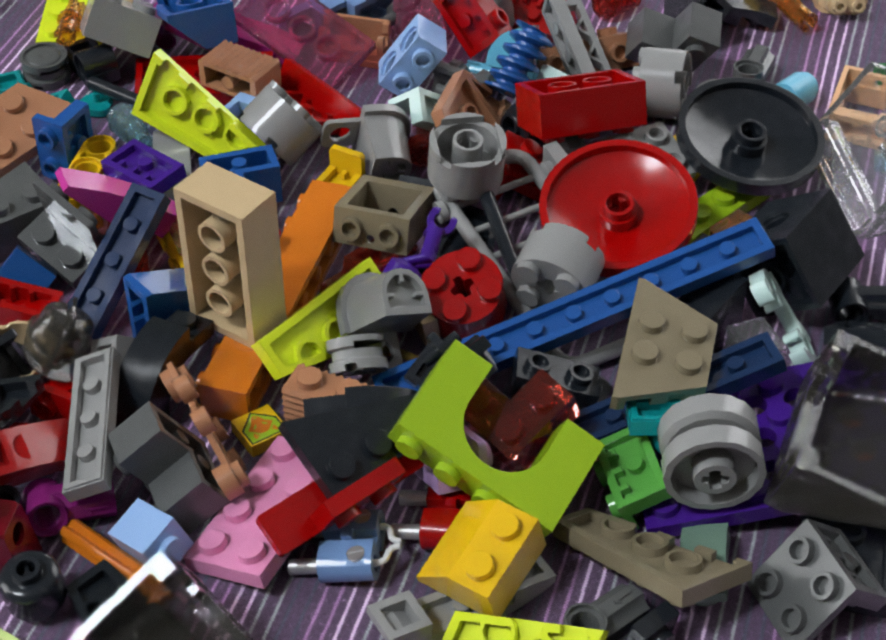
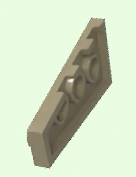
M585 508L562 516L553 530L554 537L570 545L575 551L588 555L602 563L604 567L622 574L634 581L636 585L654 592L666 599L671 605L680 608L691 607L696 602L752 580L753 562L737 557L733 560V564L716 559L717 550L702 545L695 547L694 551L675 545V536L660 531L657 533H638L636 523L591 508Z

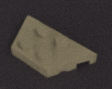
M639 278L609 408L614 410L624 409L626 401L648 399L650 405L668 403L674 399L684 400L691 396L705 394L718 324L648 280Z

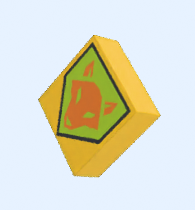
M266 404L232 420L231 429L250 455L255 457L266 452L277 436H283L278 429L283 421L270 405Z

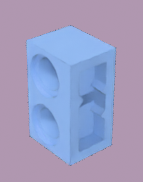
M417 14L379 60V85L397 96L420 86L447 54L446 30L422 15Z

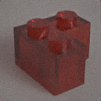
M541 368L511 400L485 378L467 405L464 425L487 441L492 453L513 472L526 470L534 462L552 431L567 419L573 422L580 413L574 396Z

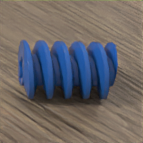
M518 19L515 22L522 31L511 30L509 33L516 43L505 42L502 46L509 56L498 55L496 58L502 69L491 68L489 71L496 81H484L490 88L513 99L516 97L515 83L532 81L527 76V73L540 72V69L533 63L534 59L545 61L547 58L540 48L553 47L545 33Z

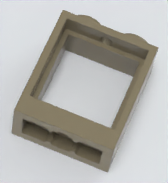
M363 174L334 206L332 242L407 256L427 228V216L433 209L432 204L435 199L434 187ZM367 236H373L375 241L370 242L367 239Z

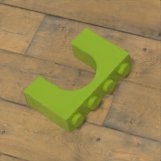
M455 339L436 363L387 437L395 442V447L400 453L410 459L422 461L433 469V474L437 479L448 486H457L471 496V501L499 499L538 518L545 538L555 529L605 445L567 419L552 431L529 469L519 472H506L497 470L484 463L476 456L468 444L464 431V415L468 403L493 365Z

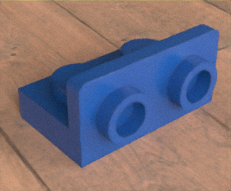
M77 99L54 119L39 113L31 118L41 171L45 177L57 180L56 170L59 167L68 168L83 142L94 136L89 105Z

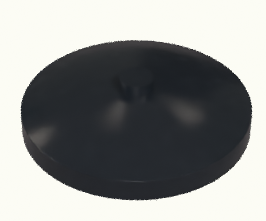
M729 77L713 80L701 85L685 99L676 123L677 143L687 162L710 182L741 194L755 196L778 195L802 186L816 172L825 148V136L822 125L812 109L803 100L778 85L754 78Z

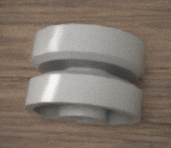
M701 394L688 397L672 405L661 417L657 434L662 456V476L667 493L677 502L692 508L715 510L733 507L744 502L762 488L767 476V470L761 445L756 412L745 401L727 394Z

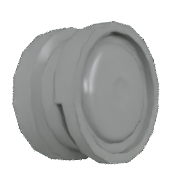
M356 334L333 338L325 342L326 351L332 357V363L328 365L329 374L335 373L336 376L343 375V377L376 373L389 368L388 359L382 354V348L386 345L384 334Z

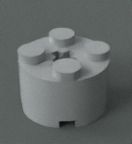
M641 47L639 51V66L633 67L632 75L646 81L647 118L677 120L681 106L687 98L688 86L692 84V55L689 53V50Z
M273 79L238 116L267 145L272 144L274 152L290 166L318 139L323 127Z
M468 112L448 115L441 120V125L435 130L433 127L429 135L427 173L431 184L438 190L440 198L446 201H455L457 199L476 200L480 199L485 192L490 190L493 191L494 195L498 193L504 176L507 138L504 130L496 122L493 126L484 121V116Z
M545 223L543 229L537 230V227L533 228L511 270V279L517 289L516 298L526 306H542L595 284L605 265L603 252L599 247L594 251L587 244L589 237L571 226L560 223Z

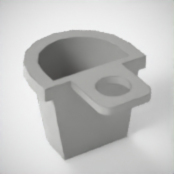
M368 104L362 106L360 117L330 119L324 122L320 136L321 145L323 147H331L333 144L340 146L352 145V150L365 155L366 175L399 181L400 174L409 176L412 171L408 144L411 122L403 108L394 104ZM338 128L349 129V132L342 137L335 138L330 136Z
M397 268L381 274L366 272L356 275L341 287L336 300V317L340 336L368 333L384 334L385 344L389 348L391 355L388 369L403 363L397 332H410L414 330L416 324L433 313L425 283L416 273L404 268Z

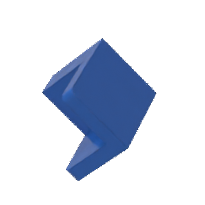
M19 244L0 267V277L48 288L57 277L56 272Z

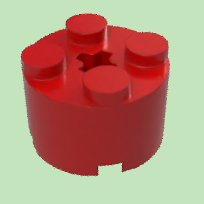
M464 247L458 251L447 253L435 260L423 272L422 281L425 283L429 294L432 315L438 320L441 337L445 338L455 331L463 339L504 321L503 317L507 308V298L502 274L495 262L480 253L476 248Z

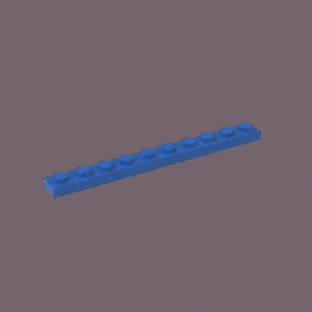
M754 217L465 337L461 343L464 344L474 335L479 337L484 335L492 345L487 350L498 368L495 372L497 373L513 366V357L518 347L545 353L629 318L639 278L648 280L677 298L775 257V246L758 219ZM417 358L371 376L374 385L402 387L418 391L405 382L403 378Z

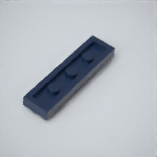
M132 182L58 324L91 340L100 339L125 291L123 276L135 272L171 202L165 194Z

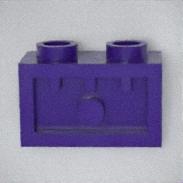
M134 138L100 161L104 175L133 182L162 194L187 177L184 164Z

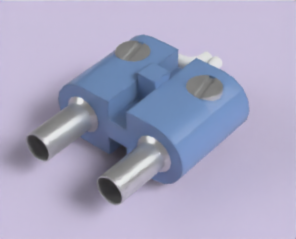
M361 509L362 514L342 529H338L336 524L315 536L314 538L324 537V541H319L317 558L289 559L288 573L289 575L317 574L320 583L377 581L381 566L387 563L395 550H401L402 538L394 536V529L391 525L386 524L385 516L381 509ZM387 531L388 539L390 540V542L394 544L390 545L385 550V553L381 558L379 551H383L384 549L385 536Z

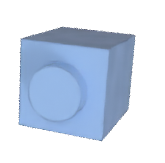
M139 498L135 500L107 533L119 548L163 578L167 577L194 544L172 516Z

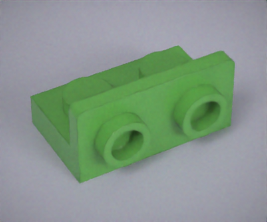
M627 427L599 440L605 446L598 456L599 461L594 462L593 467L602 486H609L611 493L605 496V500L612 516L636 523L638 530L640 527L635 514L668 500L672 496L666 491L662 467L650 437L629 436Z

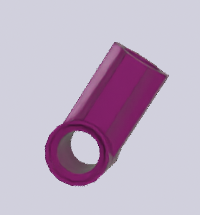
M50 478L33 480L26 485L22 495L24 511L35 534L41 537H51L60 533L62 526H66L71 519H78L82 522L117 516L113 481L111 490L71 503L62 494L63 483L59 484L56 480ZM43 506H51V507H48V508H45V509H39L40 507H43Z

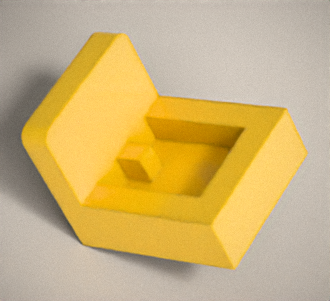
M333 144L329 149L330 165L316 180L352 187L363 174L366 175L365 155L361 152Z

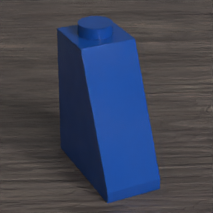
M184 268L136 272L123 276L133 338L137 336L142 327L153 316L166 320L177 309L190 312Z

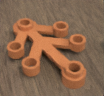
M171 361L166 364L167 369L159 373V376L176 403L183 401L185 405H189L191 410L189 415L200 434L203 437L206 436L221 463L211 472L227 499L231 501L245 493L244 487L251 483L245 472L248 469L234 447L228 451L223 447L222 442L230 437L217 416L212 418L206 408L200 406L196 398L199 397L195 388L197 384L185 364L177 368Z

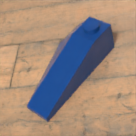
M157 0V15L205 49L211 51L225 39L228 42H239L234 6L231 0Z

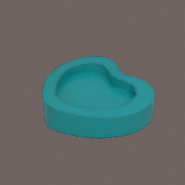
M94 91L80 99V101L88 103L90 116L105 117L112 112L111 105L113 104V99Z

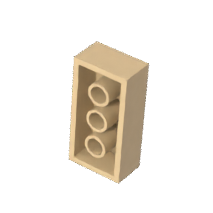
M207 161L173 188L190 312L195 315L213 320L215 331L253 349L251 345L287 319L276 192Z

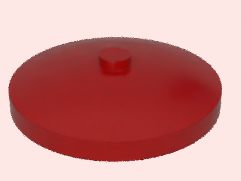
M605 140L575 150L563 158L551 170L540 193V223L542 229L545 223H560L576 228L589 237L587 244L594 251L599 247L604 254L605 265L600 276L610 278L687 246L697 224L698 194L690 173L679 160L665 150L635 140Z

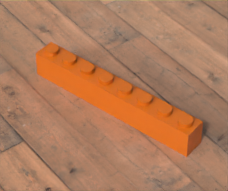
M312 180L306 192L299 195L293 215L288 216L285 220L283 233L280 236L286 318L290 317L316 296L342 246V243L332 242L334 206L349 191L351 186ZM224 336L221 343L215 344L211 354V361L206 370L199 372L196 379L197 387L195 388L199 394L200 406H204L210 416H217L218 418L232 421L258 408L273 377L253 349Z

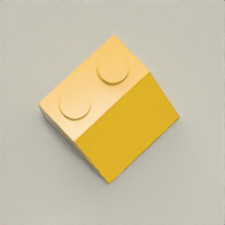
M499 499L466 501L416 578L419 582L480 614L502 616L547 545L538 518Z

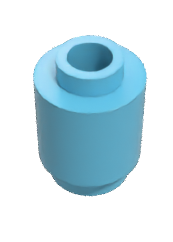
M794 72L775 84L795 94L807 105L814 101L819 88L816 78L808 72Z

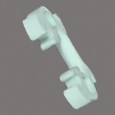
M762 268L749 275V288L759 307L763 306L766 314L774 311L784 327L786 334L782 336V340L790 351L789 357L792 363L799 365L817 361V356L810 343L812 340L785 299L773 273Z

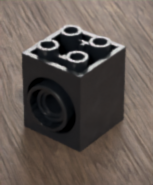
M832 188L767 202L753 218L756 217L775 246V257L737 273L748 279L746 299L756 318L776 314L774 311L766 314L764 307H759L749 288L748 276L762 268H765L768 272L771 271L793 312L821 308L865 255Z

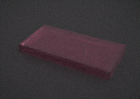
M242 0L234 8L236 25L282 59L291 58L335 90L376 49L375 41L318 0Z

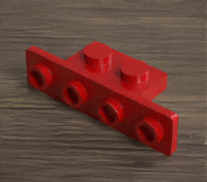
M291 58L284 59L281 67V88L322 126L324 122L330 119L360 117L362 108ZM338 128L330 135L342 137L349 132V129Z
M395 456L329 499L325 497L316 482L313 481L260 514L256 519V524L277 555L284 557L334 524H336L338 529H342L362 514L359 508L372 501L374 506H377L398 491L395 485L420 470L424 463L419 459L413 460L406 456L398 460Z

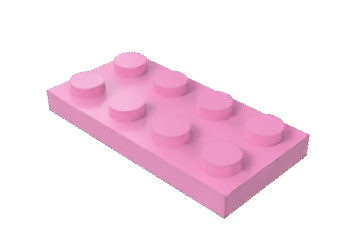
M277 436L248 473L251 483L244 487L246 492L231 500L219 510L192 547L183 556L188 570L265 589L288 558L290 553L284 557L277 555L256 524V519L260 514L314 481L283 436Z

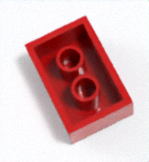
M619 69L515 83L518 126L529 132L531 136L540 138L546 144L556 140L558 143H562L565 141V137L578 135V138L582 139L596 138L600 136L601 131L608 130L618 134L630 133L634 131L635 126L647 125L646 81Z

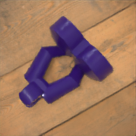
M438 206L434 207L427 216V228L423 232L425 239L420 254L403 258L392 257L382 273L397 268H404L416 273L422 279L419 270L428 269L436 260L441 240L454 232L457 226V218L452 217L447 227L440 228L435 224L434 220L439 216L441 208Z

